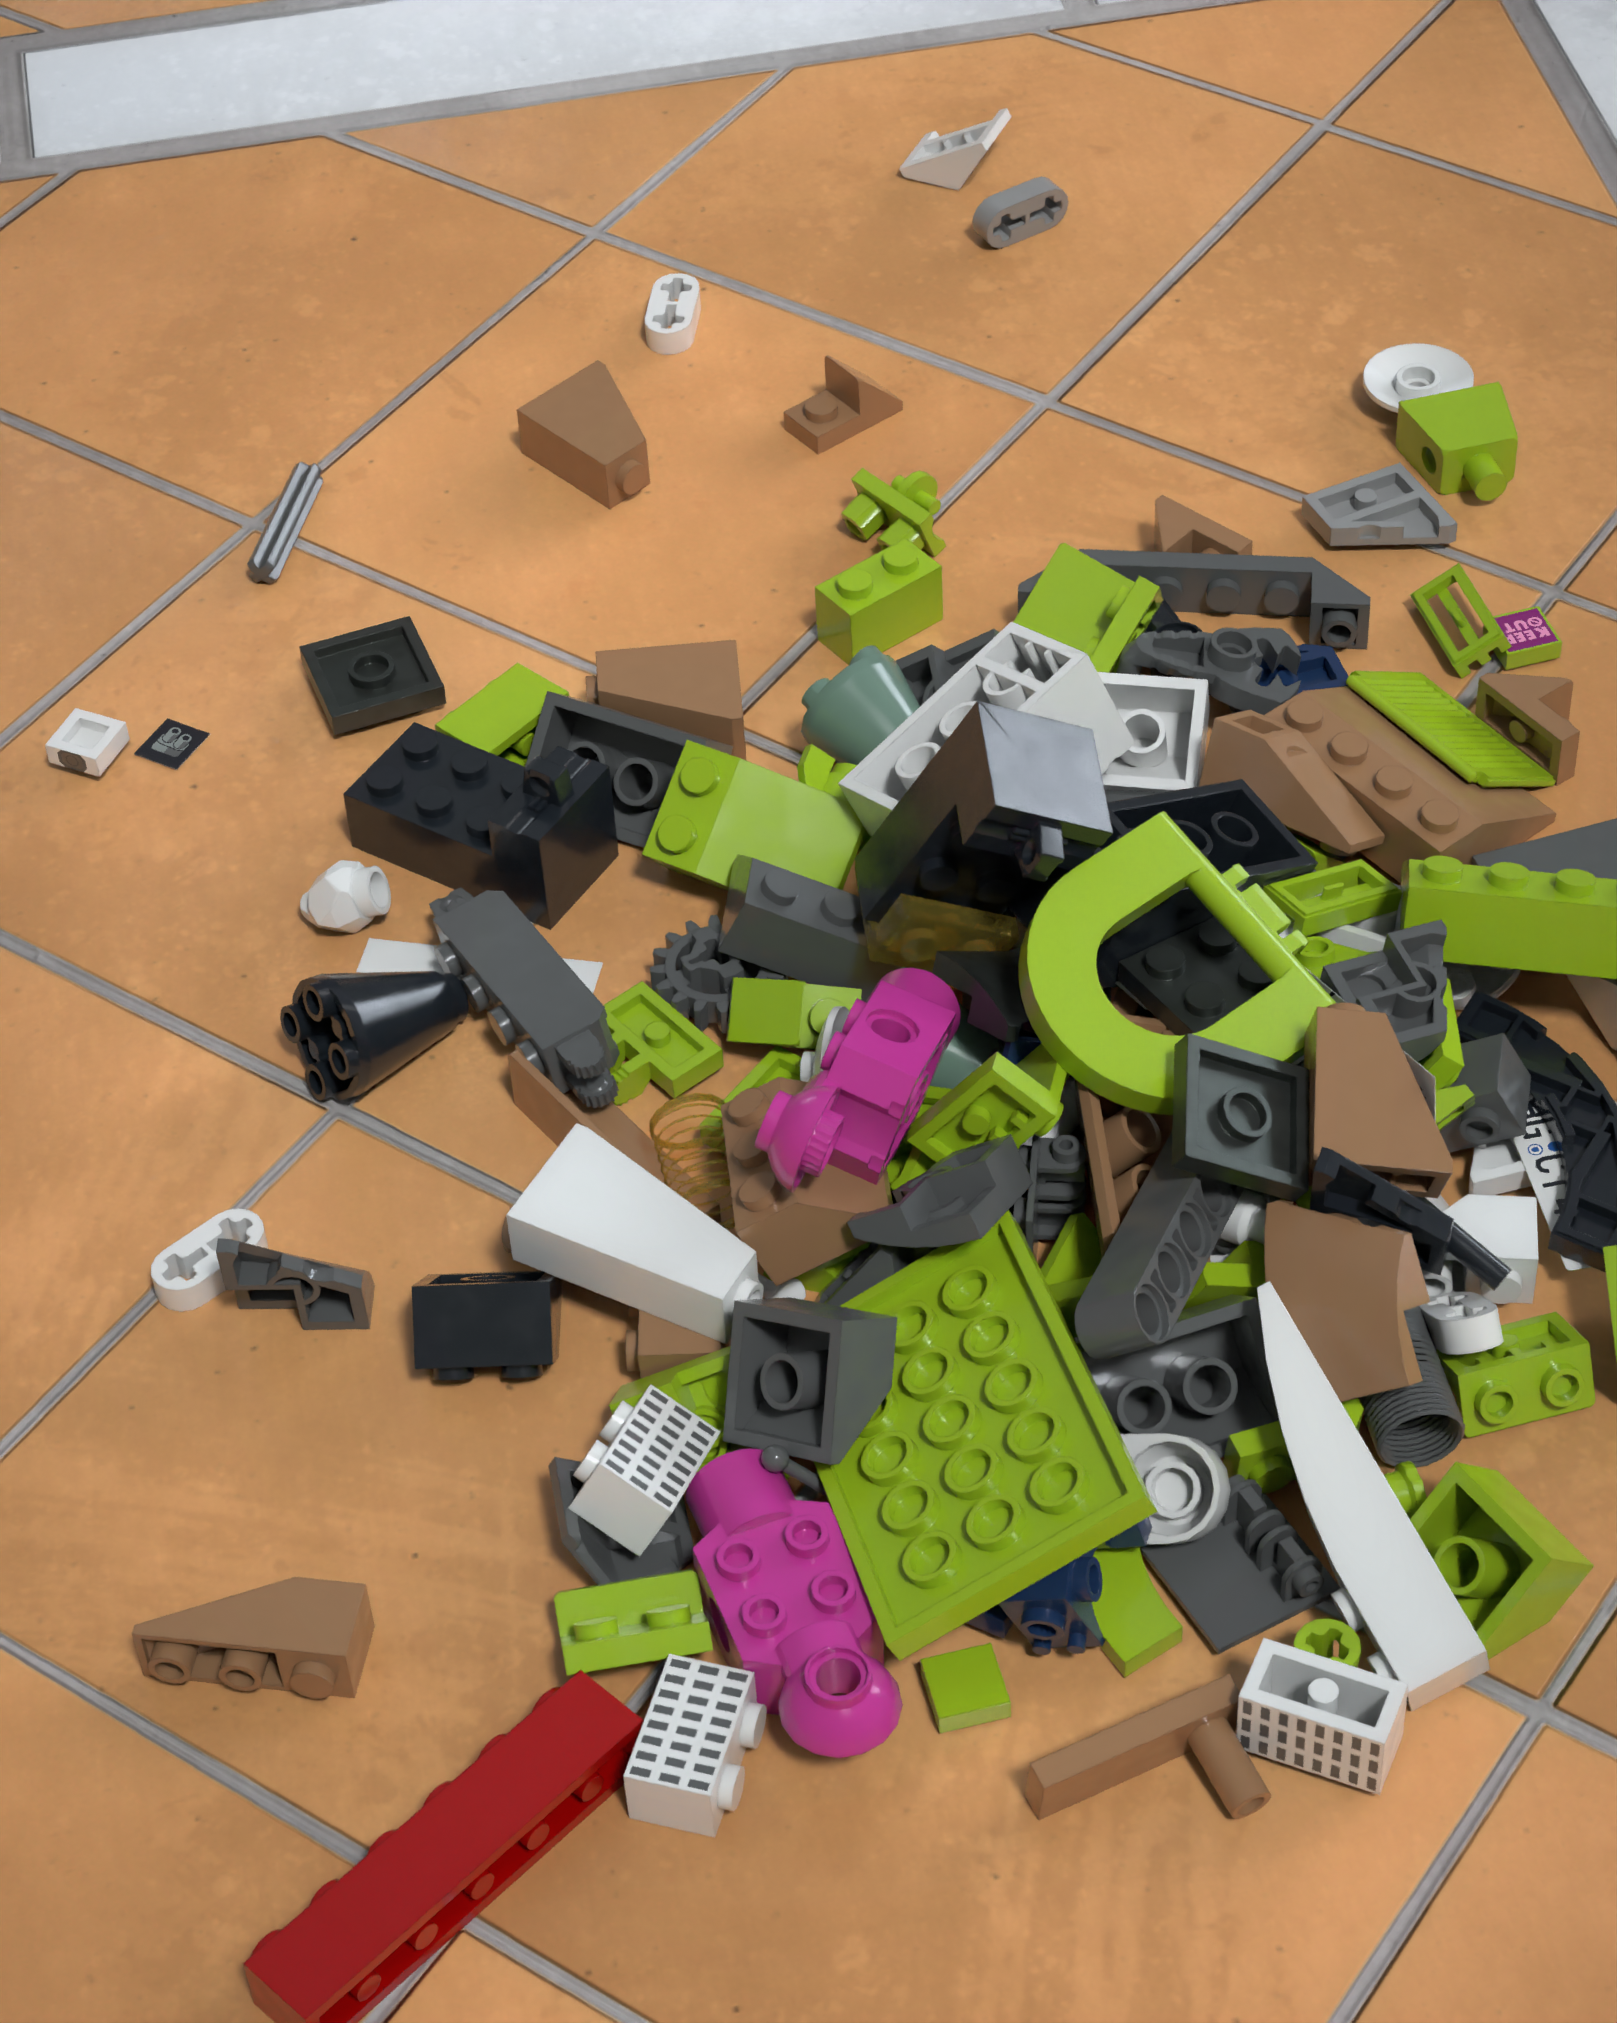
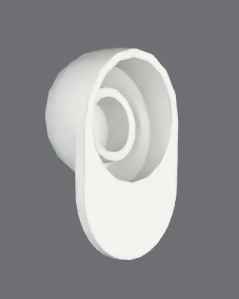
M1120 1434L1158 1511L1149 1516L1152 1529L1147 1544H1180L1199 1540L1218 1526L1227 1511L1231 1489L1227 1469L1213 1449L1195 1438L1175 1434Z

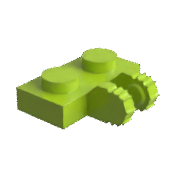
M643 981L603 1005L607 1013L606 1020L612 1038L620 1052L615 1066L608 1069L611 1075L614 1076L619 1089L617 1091L618 1096L614 1097L615 1101H612L616 1106H622L623 1103H628L629 1099L633 1100L641 1095L650 1079L656 1082L673 1098H676L724 1067L722 1048L680 1012L671 1007L667 1001ZM627 1057V1058L629 1059V1061H627L626 1063L622 1064L623 1061L625 1060V1058Z

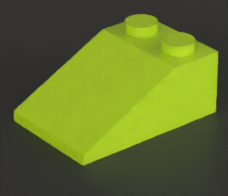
M686 740L642 855L669 870L727 891L729 889L733 862L738 854L758 859L843 890L866 829L849 801L736 756Z

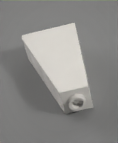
M577 1123L506 1214L513 1260L725 1344L731 1338L734 1300L763 1298L764 1288L758 1279L757 1254L754 1249L591 1129Z

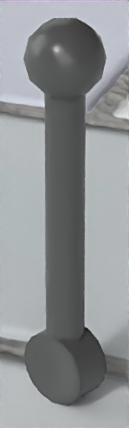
M772 1444L763 1450L761 1461L767 1471L775 1473L783 1471L828 1497L820 1476L791 1460L783 1446Z

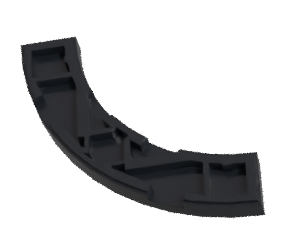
M1476 990L1457 1018L1460 1043L1501 1033L1505 1034L1531 1075L1529 1102L1545 1122L1560 1153L1564 1170L1565 1199L1560 1216L1550 1233L1548 1249L1606 1272L1603 1247L1617 1245V1105L1602 1081L1577 1053H1567L1559 1044L1546 1036V1027L1509 1004Z

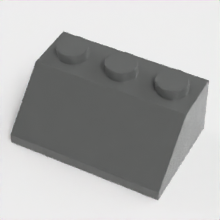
M547 691L526 766L537 755L546 759L557 746L575 752L582 758L595 760L609 766L617 839L644 848L686 740L730 755L733 746L582 699Z
M738 854L733 862L718 951L809 984L862 989L861 1000L866 1002L879 980L889 972L901 969L902 967L923 968L927 933L899 929L891 925L864 920L861 898L859 896L758 859Z
M1232 1294L1184 1309L1164 1343L1105 1360L1093 1359L1086 1353L1080 1342L1076 1343L1120 1434L1167 1433L1195 1438L1213 1449L1221 1458L1225 1455L1230 1434L1279 1421L1266 1362L1261 1315L1256 1297Z

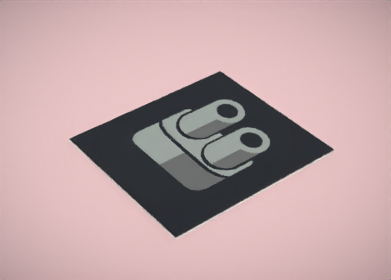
M167 718L134 754L177 770L206 740L210 733Z

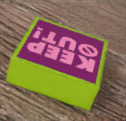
M1539 606L1493 616L1512 646L1503 653L1498 647L1493 649L1505 670L1560 658L1562 641ZM1483 626V635H1485L1488 633L1486 627Z

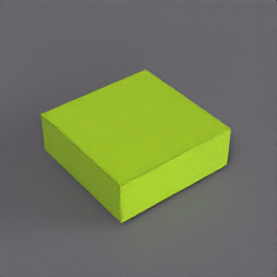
M991 1643L920 1659L922 1680L939 1733L1011 1717V1701Z

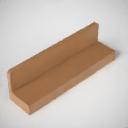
M518 1050L508 1054L515 1105L557 1146L561 1144L576 1123L588 1127L717 1223L721 1222L720 1204L612 1101L609 1102V1105L602 1106V1108L596 1107L594 1109L592 1106L587 1107L586 1104L582 1103V1100L577 1098L572 1090L563 1094Z

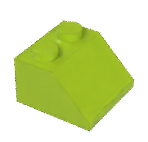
M1455 1462L1410 1519L1487 1650L1488 1660L1550 1622L1594 1567L1498 1470Z

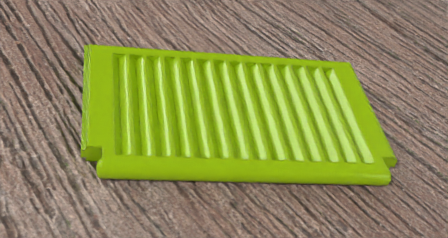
M1355 671L1351 672L1350 676L1346 679V685L1466 781L1477 782L1482 787L1554 786L1556 782L1553 779L1554 776L1421 672Z

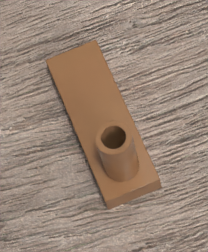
M1229 1674L1030 1763L1024 1794L1039 1821L1193 1751L1233 1819L1244 1818L1258 1811L1268 1803L1272 1795L1235 1734L1240 1692Z

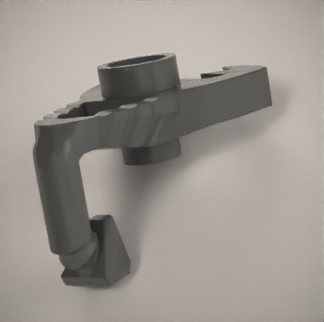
M1221 628L1214 633L1201 631L1197 633H1192L1191 631H1180L1178 633L1162 631L1161 633H1156L1152 631L1142 633L1124 647L1116 673L1140 675L1143 666L1147 668L1154 667L1158 672L1166 675L1171 674L1178 678L1208 680L1209 695L1242 711L1252 710L1265 715L1296 696L1301 680L1289 686H1284L1277 674L1270 685H1258L1263 668L1259 667L1262 658L1266 661L1272 673L1281 664L1294 675H1297L1301 654L1291 636L1281 628Z

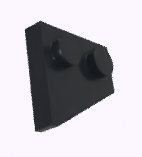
M1322 1147L1313 1171L1309 1209L1324 1214L1339 1213L1357 1218L1362 1224L1372 1227L1383 1225L1412 1234L1421 1270L1441 1275L1449 1250L1454 1219L1336 1151Z

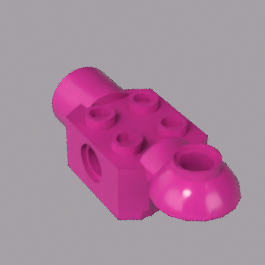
M901 968L886 974L879 980L866 1002L858 998L854 1002L842 1032H835L826 1049L820 1069H823V1071L811 1077L803 1090L793 1096L781 1090L776 1094L761 1124L755 1141V1147L767 1152L770 1166L775 1176L787 1190L794 1193L806 1173L819 1177L827 1164L875 1185L878 1184L908 1133L912 1122L915 1121L943 1054L960 1024L961 1014L958 1000L952 989L941 978L918 968Z
M750 1448L723 1454L707 1463L694 1475L686 1490V1502L703 1537L692 1548L694 1569L699 1579L703 1611L709 1621L710 1628L728 1667L754 1672L757 1703L766 1706V1714L780 1715L782 1726L798 1745L814 1754L835 1758L864 1754L882 1744L896 1728L903 1704L898 1683L884 1666L883 1635L837 1519L828 1502L796 1500L783 1471L777 1473L770 1472L762 1465L761 1455L763 1450ZM835 1693H847V1695H842V1696H834V1695H831V1694H835Z

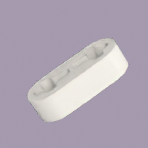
M674 273L662 276L655 281L645 314L646 340L650 350L658 354L672 355L684 352L691 347L694 342L701 312L699 282L696 278L688 274Z
M246 1209L226 1210L215 1215L157 1255L151 1265V1277L156 1297L161 1305L174 1311H190L203 1306L224 1292L225 1286L216 1255L218 1238L234 1239L268 1248L264 1224L260 1217Z
M1452 1292L1429 1297V1303L1420 1305V1310L1430 1332L1434 1347L1442 1353L1458 1355L1481 1352L1499 1346L1504 1342L1497 1305L1478 1293Z

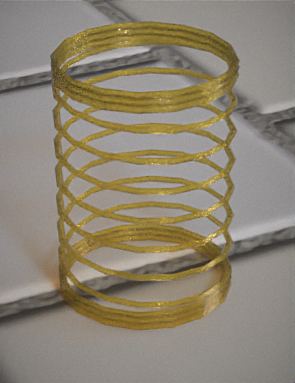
M692 1093L669 1100L655 1111L649 1121V1132L654 1141V1149L658 1153L657 1160L661 1164L660 1171L664 1175V1184L671 1188L673 1182L683 1183L676 1190H672L681 1194L686 1200L693 1195L710 1192L721 1186H730L729 1178L708 1180L719 1174L729 1175V1172H723L728 1168V1165L718 1172L704 1173L687 1181L675 1180L683 1172L701 1170L717 1162L727 1163V1161L721 1160L726 1155V1150L717 1149L725 1142V1139L717 1138L724 1132L723 1122L719 1127L708 1125L691 1127L675 1133L665 1141L659 1137L663 1131L673 1124L689 1118L710 1117L721 1121L722 1118L707 1114L691 1115L673 1121L664 1127L657 1136L654 1133V1129L662 1118L671 1112L685 1107L702 1105L715 1107L721 1111L720 1107L705 1103L685 1104L671 1109L683 1103L699 1100L714 1102L720 1106L725 1104L723 1099L713 1094ZM715 1129L709 1135L702 1138H695L682 1143L668 1142L677 1135L690 1130ZM713 1140L722 1141L711 1149L697 1150L680 1158L668 1157L675 1150L695 1149ZM663 1148L671 1150L666 1156L661 1153ZM713 1151L725 1152L717 1160L702 1161L690 1165L683 1170L672 1169L673 1165L679 1161L701 1158ZM700 1152H705V1153H703V1154H701V1155H698V1156L685 1158V1157H688V1156H691V1155H694V1154H697V1153H700ZM666 1159L674 1161L669 1167L664 1164ZM701 1164H707V1165L702 1166V1167L693 1168V1167L699 1166V1165H701ZM670 1170L679 1172L673 1178L667 1175ZM711 1175V1176H708V1177L703 1178V1179H698V1178H701V1177H703V1176ZM702 1182L692 1186L686 1192L678 1191L686 1184ZM731 1190L727 1194L712 1201L692 1205L702 1206L712 1204L727 1197L729 1194H731ZM731 1204V1205H729V1206H727V1207H725V1208H723V1209H721V1210H719V1211H717V1212L709 1213V1214H706V1215H707V1216L717 1215V1214H719V1213H721V1212H723V1211H725V1210L731 1208V1207L733 1206V1204ZM734 1216L719 1224L726 1230L735 1228Z

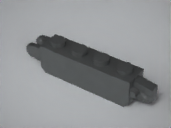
M460 887L451 891L445 898H438L431 902L429 906L434 917L432 920L441 944L434 947L435 956L444 973H452L460 978L468 1001L474 1010L478 1013L485 1009L488 1011L489 1021L500 1041L505 1046L514 1042L515 1049L524 1055L563 1094L572 1090L577 1098L582 1100V1103L586 1104L587 1107L592 1106L594 1109L596 1107L602 1108L604 1105H609V1102L615 1101L614 1097L618 1096L617 1091L619 1089L614 1076L611 1075L608 1069L615 1066L620 1052L612 1038L606 1020L607 1013L605 1007L505 892L487 890L473 897Z

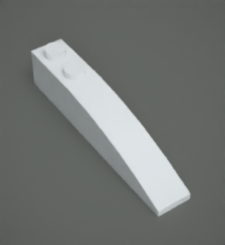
M1268 1281L1257 1287L1266 1362L1281 1430L1310 1521L1341 1589L1333 1592L1331 1597L1345 1624L1353 1628L1355 1632L1364 1628L1377 1650L1376 1653L1367 1657L1373 1673L1408 1684L1406 1703L1412 1712L1490 1670L1487 1650L1271 1282Z

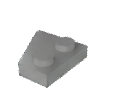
M1401 463L1302 496L1301 514L1330 546L1449 544L1456 541L1457 522Z

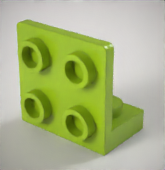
M1061 543L1013 622L1087 653L1097 672L1116 673L1122 650L1128 643L1145 632L1163 602L1160 587L1139 575L1136 582H1133L1072 546Z
M1040 1044L1017 1065H1014L1000 1053L996 1052L912 1122L907 1141L935 1162H939L955 1151L1009 1134L1012 1135L1017 1149H1019V1146L1034 1134L1042 1137L1055 1126L1063 1112L1064 1105L1060 1102L1064 1083L1070 1074L1054 1060L1043 1044Z

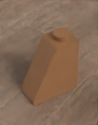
M599 360L517 409L522 454L608 509L613 508L650 484L646 439L606 365Z
M736 640L595 651L597 675L586 676L588 702L733 746L731 755L747 761Z
M1335 1003L1327 1007L1317 1006L1305 1032L1304 1068L1309 1069V1186H1312L1313 1171L1321 1148L1325 1147L1336 1151L1413 1196L1438 1199L1453 1173V1160L1386 1013L1366 1011L1364 1007L1354 1003Z

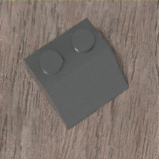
M791 1297L734 1300L723 1441L764 1450L769 1445L778 1444L787 1450L789 1456L830 1465L840 1464L892 1388L897 1317Z

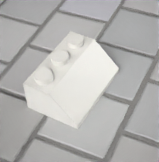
M1097 672L1135 741V744L1122 756L1113 760L1102 774L1104 790L1164 793L1199 787L1204 765L1210 711L1208 680Z

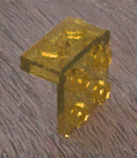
M855 864V874H856V880H857V886H858V892H859V899H860V905H861V898H860L858 877H857L856 864ZM901 894L879 923L864 920L863 918L869 960L907 968H918L931 973L933 972L937 951H1010L1020 938L1016 917Z

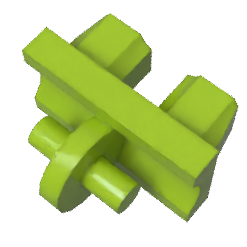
M861 468L851 478L858 495L841 513L851 533L865 541L884 523L889 527L877 538L881 550L905 538L933 557H936L946 547L944 540L935 535L932 530L934 521L932 515H935L941 507V502L936 499L938 486L933 476L919 470L911 473L906 478L902 475L896 476L891 486H889L864 468Z

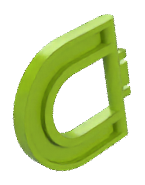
M1165 811L1158 813L1076 866L1055 883L1041 901L1025 932L1018 966L1021 998L1032 1028L1046 1050L1067 1073L1096 1094L1120 1105L1148 1113L1173 1115L1174 1045L1185 1035H1164L1146 1030L1129 1021L1111 1004L1100 985L1096 968L1098 948L1110 936L1181 889L1188 887L1273 982L1270 986L1213 1025L1193 1033V1035L1292 1064L1304 1055L1305 1032L1317 1006L1327 1007L1336 1002L1294 956L1297 953L1300 954L1309 942L1305 936L1297 929L1285 938L1280 937L1279 934L1288 928L1291 921L1257 883L1243 892L1237 890L1250 876L1240 864L1232 865L1231 869L1221 875Z

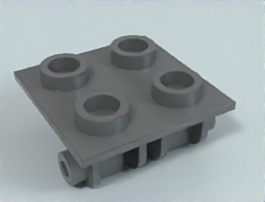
M1034 1134L1032 1146H1019V1153L1033 1184L1014 1203L1013 1217L1019 1224L1036 1261L1038 1239L1057 1240L1070 1215L1081 1212L1085 1213V1163L1087 1153L1085 1147L1072 1135H1061L1057 1138H1041Z
M1234 1475L1229 1478L1231 1490L1227 1511L1218 1526L1203 1538L1180 1544H1146V1547H1140L1142 1555L1218 1654L1331 1598L1333 1592L1341 1589L1266 1493H1262V1488L1257 1481L1253 1479L1246 1480L1242 1475Z

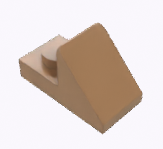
M827 355L824 359L826 390L784 411V429L819 455L902 411L903 401L869 376Z
M1164 495L1155 500V552L1252 555V540Z
M1487 673L1479 677L1475 715L1554 776L1553 779L1556 780L1554 785L1557 786L1574 776L1580 731L1569 721L1573 681L1560 677Z

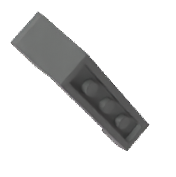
M1079 550L1133 582H1136L1140 575L1156 584L1161 589L1162 597L1174 612L1310 617L1309 644L1332 646V648L1367 650L1371 597L1313 557ZM1043 571L1019 584L1018 613Z

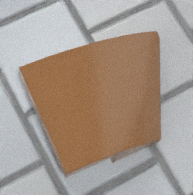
M1287 1199L1267 1203L1264 1228L1266 1282H1271L1339 1400H1350L1407 1387L1423 1381L1403 1312L1430 1302L1412 1234L1383 1225L1376 1227L1365 1225L1357 1218L1339 1213L1324 1214L1293 1205V1201Z

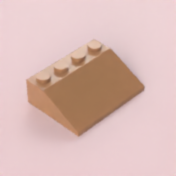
M1349 686L1302 691L1264 715L1299 730L1385 835L1383 844L1360 850L1359 852L1400 883L1402 863L1408 859L1425 860L1431 856H1448L1461 861L1462 864L1473 865L1471 863L1473 855L1523 843L1555 821L1556 812L1521 787H1482L1477 782L1466 781Z

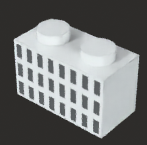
M650 1384L635 1407L622 1400L605 1424L599 1436L608 1441L609 1445L607 1447L599 1440H596L574 1472L573 1476L584 1484L570 1504L569 1509L640 1557L672 1514L719 1436L720 1431Z
M1263 1638L1239 1694L1236 1736L1245 1751L1380 1795L1403 1736L1408 1684Z
M673 1654L668 1655L623 1776L629 1818L715 1838L724 1811H735L739 1804L745 1779V1768L740 1765L746 1748L756 1749L759 1746L765 1727L766 1706L757 1703L754 1672Z

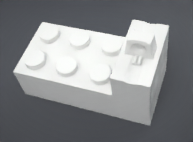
M1010 622L838 783L868 834L872 836L977 701L1093 729L1102 775L1111 762L1122 756L1135 744V741L1088 654L1014 622Z

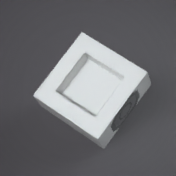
M75 708L48 740L45 748L50 763L100 777L130 738L126 722Z

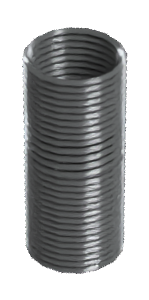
M1420 1306L1403 1312L1423 1381L1407 1387L1358 1397L1364 1408V1419L1376 1453L1383 1462L1393 1467H1396L1398 1463L1411 1461L1416 1467L1432 1464L1455 1450L1464 1437L1465 1424L1454 1400L1453 1392L1448 1384L1439 1356L1436 1353V1348L1434 1347Z

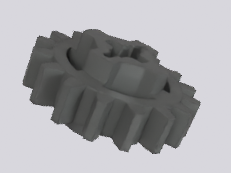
M711 915L708 926L700 928L691 920L685 922L686 935L684 936L668 932L665 935L666 948L654 949V966L650 967L652 990L685 1018H693L695 1026L702 1032L709 1023H718L721 1033H727L733 977L788 980V976L719 952L718 945L722 925L717 915Z

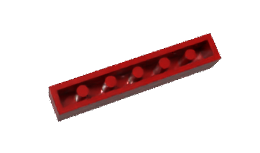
M582 1670L578 1671L561 1687H554L545 1692L535 1704L532 1712L507 1734H499L491 1739L482 1749L478 1759L452 1782L447 1781L437 1786L429 1794L423 1807L397 1830H389L377 1838L368 1850L366 1857L342 1878L334 1879L324 1884L313 1896L309 1906L282 1930H274L259 1941L251 1957L243 1963L254 2004L275 2023H358L624 1785L623 1776L643 1725V1719Z

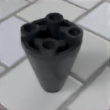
M436 971L319 974L299 982L293 993L292 1004L282 1007L280 1020L286 1037L292 1043H297L302 1061L306 1066L305 1078L311 1094L320 1101L330 1097L342 1101L364 1093L452 1032L458 1022L466 1019L469 1004L462 983L452 973L441 974Z

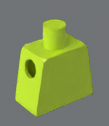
M1499 382L1399 401L1395 446L1436 493L1449 495L1473 490L1480 500L1490 501L1496 499L1505 491L1507 483L1514 478L1518 437L1502 386Z

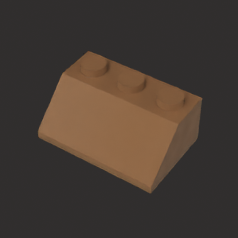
M777 1077L757 1088L746 1089L735 1096L733 1100L721 1105L736 1233L744 1243L756 1251L758 1263L776 1286L867 1243L866 1241L854 1238L847 1222L859 1212H869L893 1204L887 1169L877 1185L830 1164L825 1166L819 1177L806 1173L794 1193L787 1190L781 1184L770 1166L767 1152L756 1148L755 1141L765 1115L779 1090L793 1096L802 1091L807 1084L805 1081Z
M1075 1079L1076 1107L1082 1137L1081 1142L1087 1153L1086 1168L1102 1260L1173 1130V1115L1148 1113L1120 1105L1096 1094Z

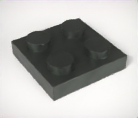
M410 616L299 646L303 667L334 735L446 704L444 685Z
M1215 917L1119 961L1118 981L1174 1035L1193 1034L1208 1028L1273 983Z
M1187 1033L1174 1045L1172 1167L1295 1202L1309 1191V1069Z

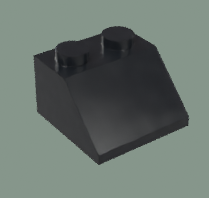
M541 1270L428 1274L412 1286L415 1369H433L434 1380L474 1378V1367L501 1366V1374L504 1378H527L543 1375L542 1365L554 1364L559 1358L562 1279Z

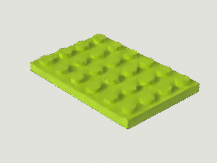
M1009 1210L981 1239L961 1244L940 1246L840 1305V1307L897 1317L891 1390L840 1464L830 1465L814 1461V1464L885 1643L899 1661L1158 1512L1024 1234Z

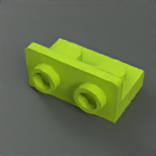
M1557 1312L1501 1325L1504 1342L1492 1349L1458 1355L1445 1354L1436 1349L1450 1389L1456 1396L1457 1407L1465 1424L1464 1434L1467 1437H1475L1588 1408L1595 1403L1590 1343Z
M693 1569L558 1591L554 1595L562 1655L567 1676L574 1675L580 1670L586 1673L667 1659L669 1654L685 1656L713 1651L709 1621L703 1611L699 1579Z

